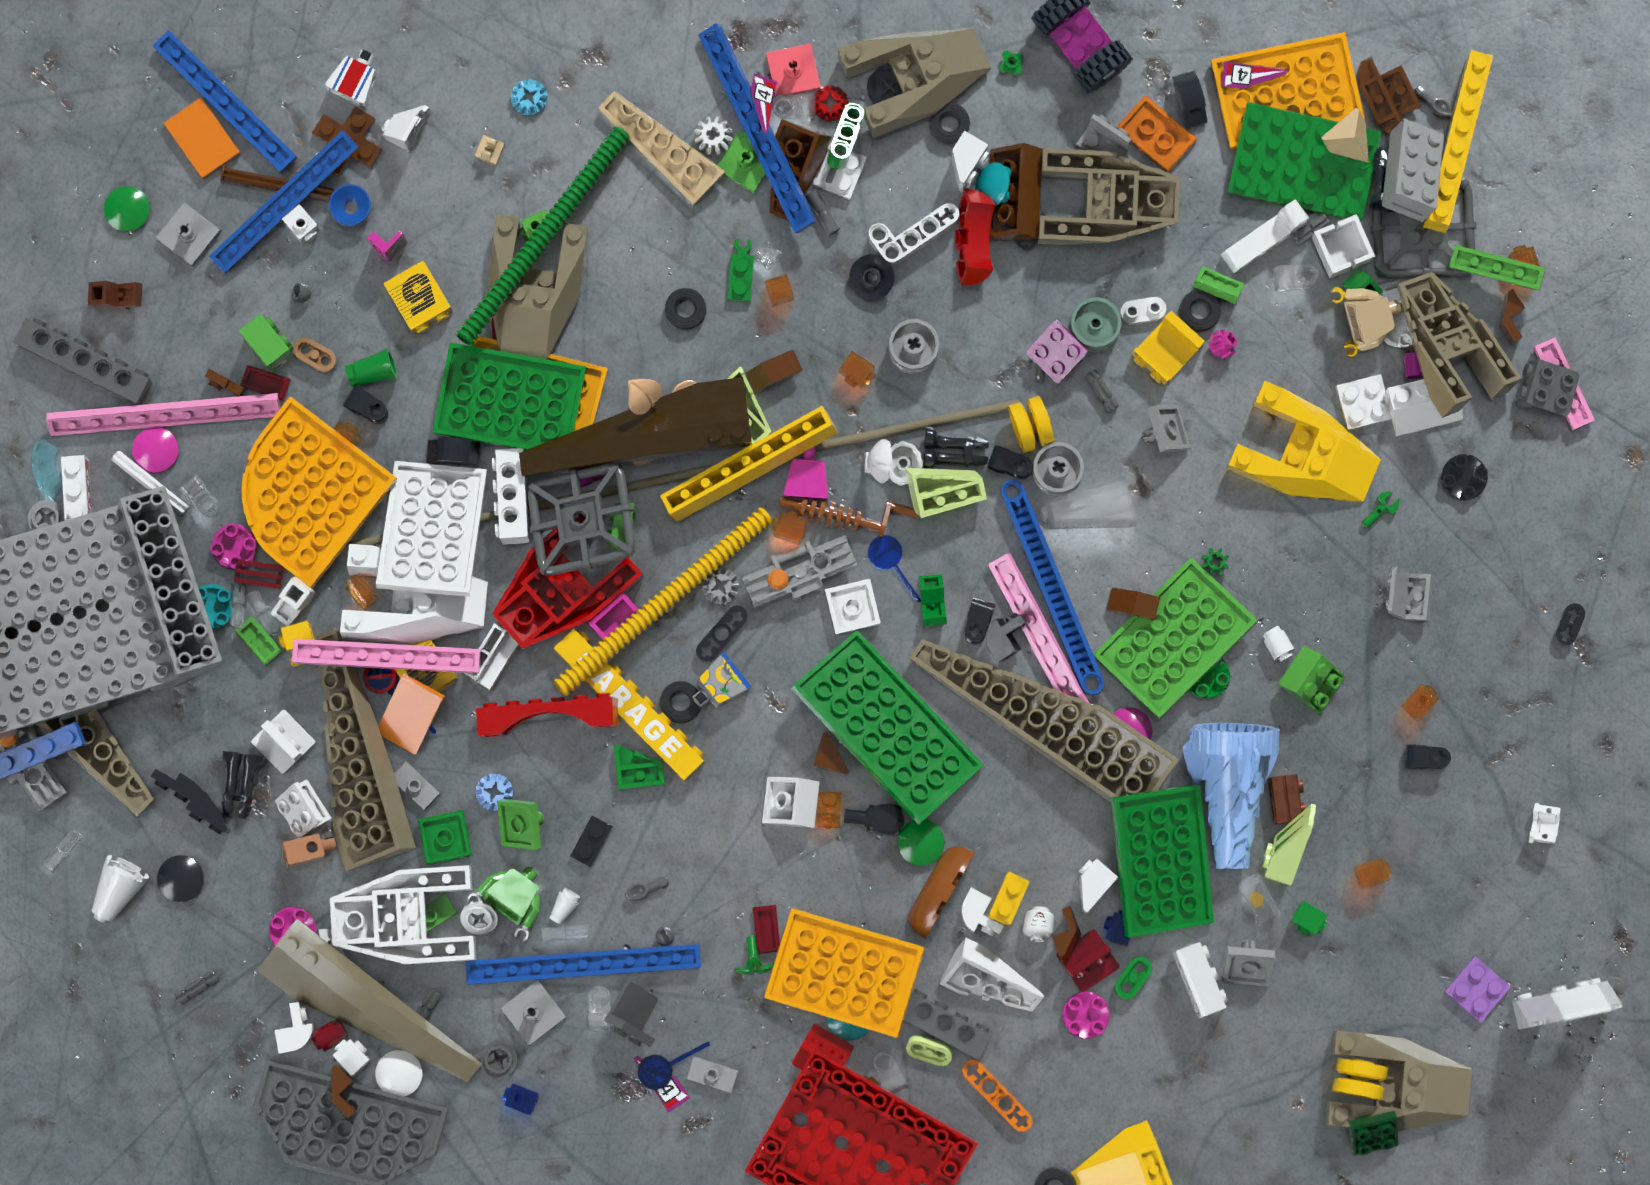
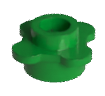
M1008 50L1002 53L1003 63L1000 65L1001 72L1019 75L1022 72L1021 62L1024 60V55L1022 53H1010Z

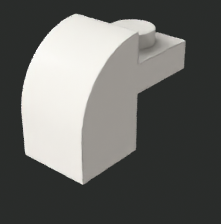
M291 578L280 593L279 597L281 599L270 614L286 626L292 625L303 609L307 608L314 597L315 591L299 578Z
M970 888L961 908V916L965 926L974 933L976 927L980 925L982 926V932L992 937L994 933L999 935L1004 926L983 915L992 898Z
M301 1002L289 1004L293 1027L275 1030L279 1054L299 1051L305 1048L311 1042V1038H313L315 1025L312 1023L305 1025L304 1021L308 1020L306 1006L302 1007Z

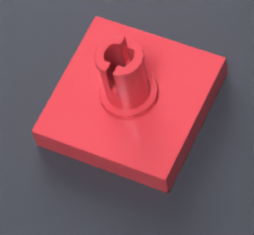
M811 43L766 53L771 78L777 82L776 98L820 89Z

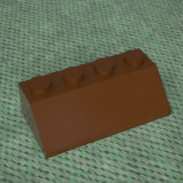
M1020 143L990 149V164L993 162L1001 163L1003 166L1010 168L1011 176L1008 189L1009 199L1007 202H1000L995 206L991 219L989 239L1011 241L1012 239H1022V241L1039 238L1042 148ZM1001 222L1006 223V228L1012 227L1013 229L1004 231L1001 227Z

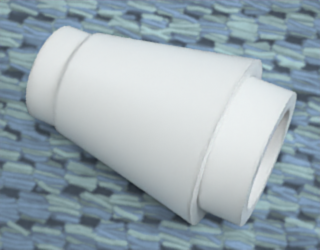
M564 888L562 892H559L549 918L558 924H562L579 905L580 897L573 891Z

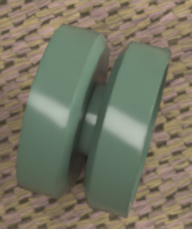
M1100 297L1088 298L1079 303L1074 309L1069 325L1070 333L1088 349V352H1103L1110 348L1118 338L1122 325L1121 315L1117 307L1109 300ZM1091 322L1094 324L1098 322L1100 325L1099 327H1093Z

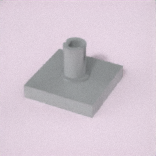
M184 202L156 236V239L193 267L221 230Z
M1178 404L1154 405L1148 408L1153 427L1142 431L1143 436L1150 435L1143 438L1147 444L1157 440L1160 452L1185 451L1191 448Z
M1249 940L1242 942V948L1228 946L1223 971V982L1269 987L1275 961V950L1256 949L1257 944L1253 940H1251L1250 948Z
M539 980L535 981L500 1008L528 1046L566 1018Z

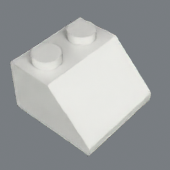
M767 777L762 823L814 828L820 782L803 778Z
M1098 859L1094 862L1089 860L1079 871L1082 874L1079 878L1081 912L1084 915L1118 878Z

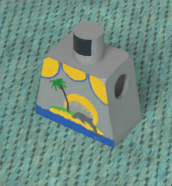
M723 652L700 676L697 685L701 690L692 697L699 707L711 701L718 708L747 693L751 685L726 653Z

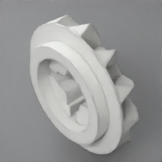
M482 900L477 903L471 901L469 905L464 906L461 912V924L472 934L484 935L490 933L497 925V910L491 907V903L487 905ZM484 913L483 919L480 918L474 922L476 915Z

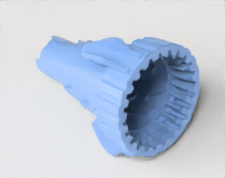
M1204 723L1193 725L1192 729H1190V740L1183 746V754L1192 783L1198 784L1202 780H1206L1205 801H1209L1208 825L1211 828L1216 868H1250V850L1255 834V817H1259L1260 794L1264 793V784L1279 753L1278 728L1256 724Z

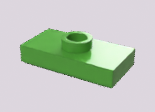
M1202 266L1193 287L1236 304L1243 290L1244 283Z
M253 616L235 630V633L265 666L283 651Z
M445 893L425 905L427 933L457 914Z

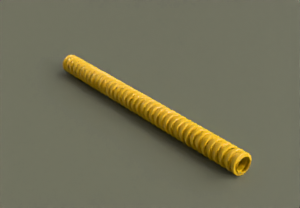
M759 507L757 513L753 512L752 517L748 516L746 518V522L742 521L741 526H736L735 531H730V535L724 537L725 540L721 539L719 545L715 544L714 549H709L708 554L704 553L702 559L698 558L697 563H692L691 568H686V572H682L681 577L677 576L675 582L671 581L670 586L666 585L664 587L665 590H660L658 596L654 595L653 600L650 599L647 605H642L643 608L638 609L637 614L633 613L631 619L627 618L626 623L622 622L620 624L621 627H616L614 633L610 632L609 637H604L603 642H598V646H594L593 651L589 650L587 656L583 655L581 657V661L577 660L576 665L572 664L570 666L571 669H566L564 675L560 674L559 679H554L557 689L563 695L568 696L570 690L573 692L575 686L579 687L581 681L585 682L586 677H591L592 672H597L596 668H601L603 666L602 663L608 662V658L612 659L614 653H619V649L623 650L625 648L624 645H629L631 639L635 640L636 635H640L642 630L645 631L647 629L646 626H651L652 621L656 622L658 616L662 617L664 611L668 612L669 607L673 608L675 602H680V598H684L686 593L689 594L691 588L695 589L696 584L700 585L702 579L706 580L707 575H712L713 570H718V566H722L724 561L727 562L729 556L733 557L735 551L739 552L740 547L744 548L746 542L750 543L751 538L754 539L757 533H762V529H766L767 524L771 525L773 522L768 512Z

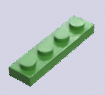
M1455 245L1449 265L1451 269L1540 291L1546 270L1544 267Z

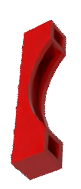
M610 693L596 694V698L588 699L587 695L573 696L574 700L566 701L565 697H553L551 702H542V699H530L528 704H520V701H507L506 706H497V703H484L482 708H476L477 736L483 738L506 736L524 721L545 714L571 715L594 728L619 727L618 699L610 697Z

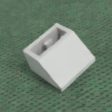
M967 131L963 132L952 149L951 158L958 190L962 193L964 188H971L976 180L977 169L982 170L989 159L987 158L989 155L987 152L988 144Z

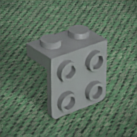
M1393 567L1392 573L1388 577L1390 587L1389 596L1386 598L1388 613L1402 620L1429 622L1434 575L1408 573L1400 568Z

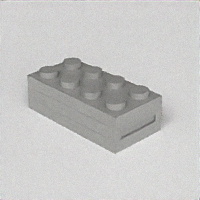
M1403 119L1390 132L1383 207L1421 222L1436 209L1444 134L1427 128L1426 125Z

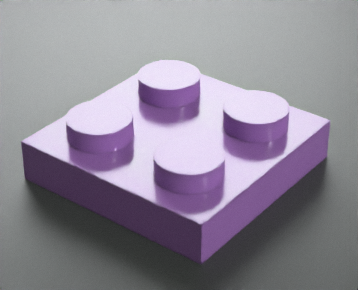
M1474 956L1444 992L1481 1023L1511 986Z

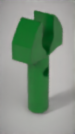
M1382 492L1376 498L1379 501L1378 506L1362 521V525L1369 528L1382 514L1389 512L1393 515L1399 508V498L1393 505L1384 506L1386 498L1393 492Z

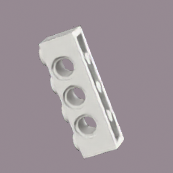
M520 448L496 450V457L492 458V469L497 471V479L493 480V491L498 493V501L494 502L495 516L499 515V524H495L496 538H500L502 545L530 543L527 476H522L519 453L523 452L524 449ZM507 471L515 472L511 478L503 477ZM508 493L516 494L513 500L504 499ZM509 515L517 516L514 522L505 521Z

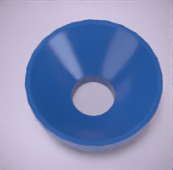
M354 184L340 186L333 192L329 200V210L332 217L340 224L356 226L365 221L369 216L371 201L368 193L363 188ZM348 202H355L358 204V210L354 214H348L345 211V205Z

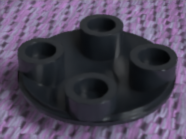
M1469 454L1456 455L1448 460L1443 467L1441 474L1443 487L1450 496L1456 499H1473L1479 496L1485 489L1488 481V470L1482 461L1475 456Z
M173 856L167 859L158 870V888L169 900L175 902L191 900L200 892L204 884L202 868L194 859L188 856Z

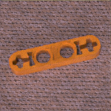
M977 1060L965 1062L962 1066L963 1076L1015 1130L1023 1132L1030 1129L1032 1126L1031 1115ZM968 1064L971 1066L976 1064L978 1066L976 1071L980 1075L983 1072L987 1074V1077L981 1079L978 1085L974 1083L977 1078L973 1074L967 1075ZM987 1080L995 1083L996 1088L992 1094H986L982 1090V1084ZM1003 1097H1007L1012 1101V1107L1008 1111H1002L999 1108V1100ZM1016 1106L1020 1108L1016 1112L1019 1116H1027L1026 1123L1028 1125L1026 1127L1022 1125L1018 1127L1016 1125L1018 1120L1014 1116L1011 1119L1007 1117L1008 1114L1014 1111Z

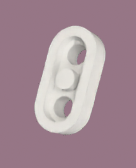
M1159 297L1127 301L1120 310L1121 319L1129 325L1158 321L1165 315L1166 304ZM1151 305H1157L1159 310L1157 312L1152 311ZM1134 308L1136 314L1132 316L1128 313V310Z

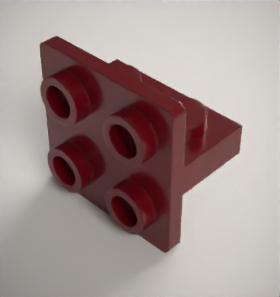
M1095 929L1079 938L1068 963L1063 964L1059 954H1056L1080 992H1085L1120 968V965L1110 952L1112 950L1107 943L1103 942Z

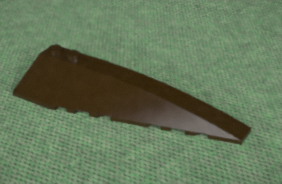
M743 377L693 384L660 397L655 402V405L651 406L649 411L644 414H634L631 410H627L520 452L522 476L590 468L604 464L627 463L752 445Z

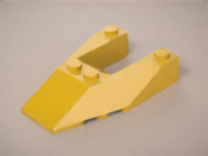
M1264 381L1253 406L1295 424L1281 460L1277 461L1237 444L1226 469L1289 496L1364 502L1381 459L1326 411L1286 389Z

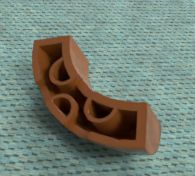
M951 847L941 855L911 907L908 915L909 923L914 931L925 939L973 858L975 852L964 847Z

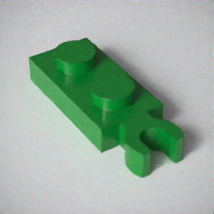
M736 239L734 245L738 254H731L728 301L751 302L754 256L748 255L752 248V241L748 239L747 247L741 248L739 246V239Z

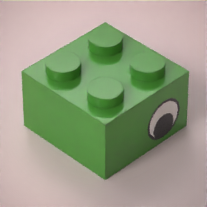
M259 314L239 330L247 343L272 373L277 372L294 358L291 352L293 346L283 334L281 336L277 335L280 331L269 316L264 318Z

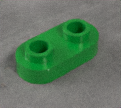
M1135 957L1115 983V992L1120 998H1133L1152 972V965L1147 958ZM1137 964L1143 965L1144 971L1142 973L1136 971L1135 967ZM1124 983L1130 985L1131 989L1129 992L1122 990Z

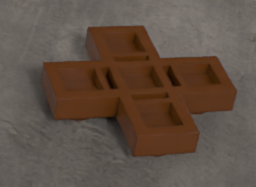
M356 106L343 125L323 114L312 131V135L328 144L343 130L359 147L333 172L338 177L341 176L351 158L372 169L383 151L381 147L364 138L374 123L375 117Z

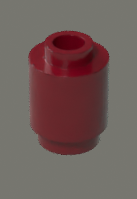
M338 1019L335 1022L332 1020L313 1032L314 1037L311 1039L317 1050L323 1049L326 1052L338 1045L348 1034Z

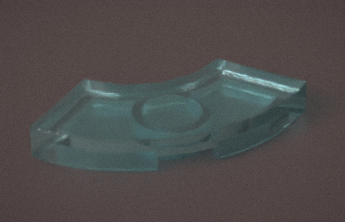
M37 438L31 457L33 474L41 490L55 501L63 488L62 476H60L56 468V457L59 449Z

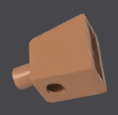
M319 834L285 841L282 843L281 849L286 868L291 869L323 860L326 852L337 850L334 836L321 839ZM312 845L315 847L316 852L310 853L306 847Z

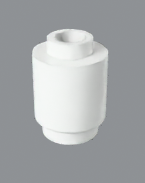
M1279 626L1263 634L1264 643L1274 661L1280 660V662H1284L1293 656L1291 652L1295 649L1285 631L1281 630Z

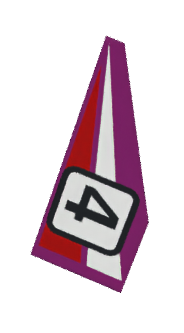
M1224 61L1221 86L1244 89L1286 75L1287 70Z
M754 73L751 94L763 133L767 134L777 82Z
M638 1056L633 1058L638 1066L643 1060ZM646 1062L643 1066L652 1070L657 1068L649 1062ZM661 1069L658 1070V1072H662V1073L668 1074V1073L664 1072V1071L661 1070ZM642 1070L650 1085H661L667 1079V1077L657 1075L655 1080L650 1081L646 1076L648 1072ZM650 1074L649 1077L651 1079L654 1078V1074ZM673 1076L669 1084L664 1088L654 1090L668 1112L690 1098L679 1080Z

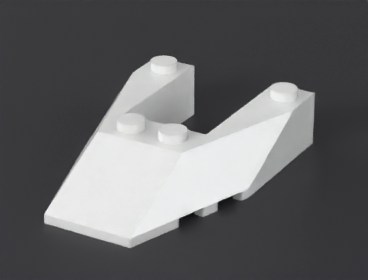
M349 544L347 560L349 575L377 577L381 547ZM472 576L469 597L393 590L391 613L342 610L340 628L342 640L406 645L429 639H440L441 636L455 633L456 635L484 628L488 582Z
M468 865L398 870L360 887L331 897L332 945L402 964L477 960L476 938L474 936L427 939L425 911L426 893L473 890L472 867Z
M1600 978L1575 983L1576 988L1569 990L1566 989V985L1552 988L1553 993L1536 997H1532L1531 993L1518 995V1000L1512 1002L1519 1029L1621 1008L1622 1004L1608 981L1601 982Z

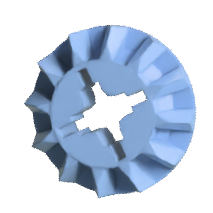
M488 774L481 778L476 786V798L479 804L487 810L498 811L497 801L512 799L513 788L510 781L500 774ZM497 782V790L504 793V795H496L491 802V794L485 791V789H492Z

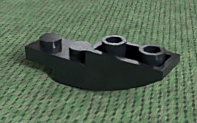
M155 768L151 775L152 778L156 779L155 785L165 791L168 787L176 791L174 796L185 803L188 799L190 800L185 808L190 811L188 816L200 823L204 819L210 823L208 828L218 834H221L222 831L227 834L230 832V827L222 811L203 788L182 773H179L176 780Z

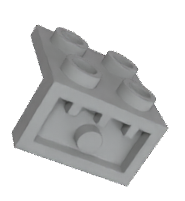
M1093 114L1089 126L1075 146L1080 150L1112 151L1124 157L1129 150L1131 139L1129 138L1130 135L1122 128L1116 129L1111 126V122L1106 117Z

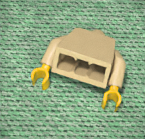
M1339 287L1331 290L1332 293L1339 292L1341 294L1339 298H1332L1334 303H1340L1343 298L1347 299L1344 302L1353 340L1345 341L1344 348L1354 347L1353 350L1347 351V355L1353 357L1357 354L1358 350L1365 351L1379 347L1388 336L1389 331L1395 327L1393 315L1401 313L1400 303L1397 300L1389 302L1387 297L1380 296L1378 292L1364 288L1347 289L1346 292H1343Z

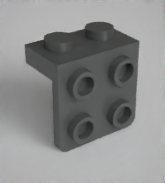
M1541 359L1529 361L1523 369V383L1517 391V406L1523 408L1535 406L1562 416L1569 415L1580 377L1579 373Z
M627 981L604 1021L614 1026L613 1032L624 1038L629 1035L628 1041L640 1047L643 1043L651 1047L655 1039L641 1030L657 1004L658 998L633 982Z

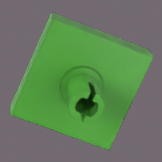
M739 130L717 165L726 172L724 176L754 194L766 173L747 134Z
M511 799L498 800L501 845L529 850L540 849L539 825L544 823V816L541 812H538L537 802Z

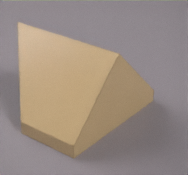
M1355 108L1321 138L1329 152L1369 163L1366 122L1360 111Z

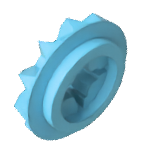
M528 78L527 80L519 81L513 87L511 102L519 113L535 115L545 107L547 92L539 81ZM525 89L530 94L533 92L535 93V95L533 96L534 104H532L528 99L525 101L523 100V98L525 97Z

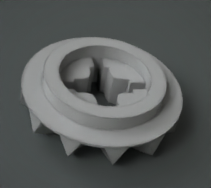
M42 500L31 507L27 518L30 529L35 530L50 525L46 522L41 523L43 520L41 511L47 515L53 514L50 518L52 524L64 521V512L62 507L56 502Z
M719 567L718 570L712 571V575H707L706 580L702 581V591L707 600L714 604L723 605L731 602L736 597L739 583L733 572ZM715 578L720 582L728 581L724 586L726 594L719 589L711 591L716 586Z

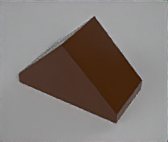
M828 731L823 733L814 767L846 776L849 774V770Z

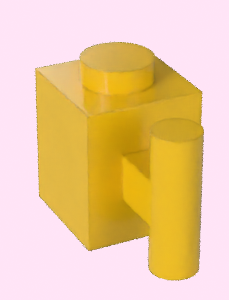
M309 621L281 628L282 634L279 635L281 647L286 648L289 653L293 652L294 639L315 640ZM290 658V662H291V666H292V667H295V666H298V665H302V664H294V663H292V658Z

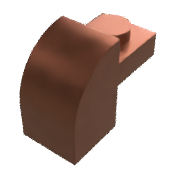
M110 281L89 282L88 284L89 306L111 310H129L130 307H141V283L117 284Z

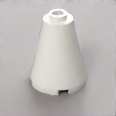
M112 855L107 856L104 861L91 910L94 914L93 917L102 923L113 921L149 878L147 873L144 876L140 874L141 868L125 859L118 857L116 861L111 860Z

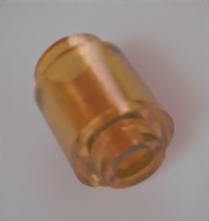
M356 574L346 581L348 585L345 588L346 592L357 606H361L363 610L378 600V597L375 595L377 592L363 575L358 577Z

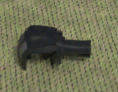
M897 804L869 805V809H866V811L845 809L844 823L865 825L866 831L874 835L895 836L900 833L901 828L904 826L905 819L902 807Z

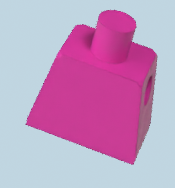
M816 447L802 453V460L792 459L784 497H807L810 499L828 500L825 461H815Z

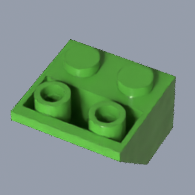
M1303 646L1278 684L1289 695L1320 715L1346 676L1322 654Z

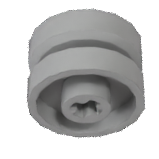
M919 319L906 320L898 324L891 333L888 346L889 357L894 366L900 371L908 374H921L929 370L936 362L939 353V337L935 329L927 322ZM915 344L918 348L915 347L911 350L910 345Z
M1062 442L1045 445L1037 453L1032 466V477L1035 485L1043 493L1054 497H1062L1073 492L1078 487L1084 473V462L1081 454L1073 446ZM1055 467H1060L1062 469V473H1060L1059 471L1054 472L1053 469Z

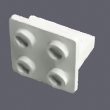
M282 710L271 722L267 720L261 725L263 729L251 740L252 744L282 774L291 768L316 743L286 710Z
M308 780L301 783L295 782L275 800L278 810L284 815L291 831L298 838L304 837L310 831L332 819Z

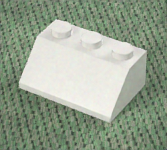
M1424 379L1389 387L1386 390L1396 437L1464 420L1463 409L1449 416L1441 417L1429 397Z
M1198 942L1173 952L1172 954L1198 1019L1226 1008L1225 1003L1228 1002L1224 990H1219L1216 981L1219 980L1215 967L1210 968L1207 959L1211 957L1206 945L1202 946Z

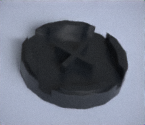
M891 65L879 67L868 78L867 93L873 105L902 94Z

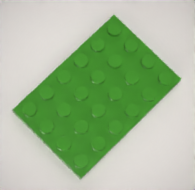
M1192 557L1154 594V596L1161 597L1154 621L1132 615L1093 654L1159 720L1258 623V620Z

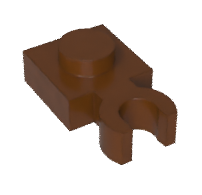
M208 369L204 376L209 381L208 385L218 391L223 388L238 397L243 396L245 392L244 387L211 369Z

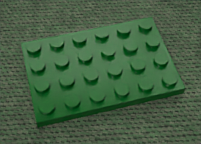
M1247 102L1227 193L1287 205L1296 200L1304 210L1345 219L1357 214L1359 221L1362 222L1373 173V165L1375 163L1373 157L1379 146L1382 131L1366 128L1369 163L1328 151L1321 137L1339 122Z
M450 342L433 434L528 450L574 432L587 368L581 365Z
M1200 784L1111 797L1125 937L1130 938L1214 923Z

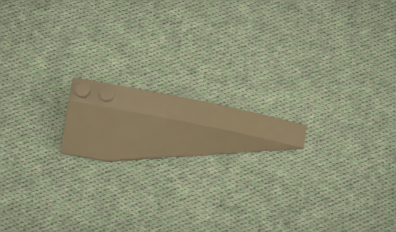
M33 621L27 625L30 632L36 633L40 630ZM8 628L4 634L6 638L12 640L18 636V631L15 628ZM97 710L66 720H62L60 716L35 724L45 734L78 722L86 744L66 753L136 816L154 800Z
M338 628L317 636V640L344 642ZM320 665L323 668L321 688H324L325 692L323 712H326L327 723H324L327 762L331 766L329 784H332L333 797L330 799L331 808L334 807L335 819H332V824L344 868L348 872L401 855L415 849L416 846L386 747L356 668Z
M298 919L286 931L257 970L294 1000L336 1020L339 1019L341 1022L399 1050L406 1051L416 1058L468 1082L482 1065L472 1055Z

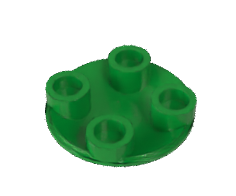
M123 186L112 191L107 197L104 204V214L108 223L114 229L133 231L145 225L148 221L150 204L146 195L141 190L131 186Z
M1221 659L1189 691L1203 699H1211L1221 695L1230 683V669L1227 663Z
M926 819L919 825L914 820L907 823L902 828L898 837V848L905 860L914 865L924 866L935 862L941 856L944 849L945 841L941 829L935 823Z

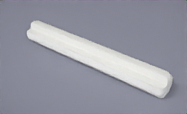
M118 451L113 456L112 461L148 490L163 486L121 451ZM166 488L172 509L179 515H183L188 510V505Z

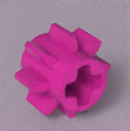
M1223 329L1210 335L1212 341L1209 342V349L1214 356H1221L1224 359L1236 353L1234 347L1237 346L1238 342L1232 332H1226Z

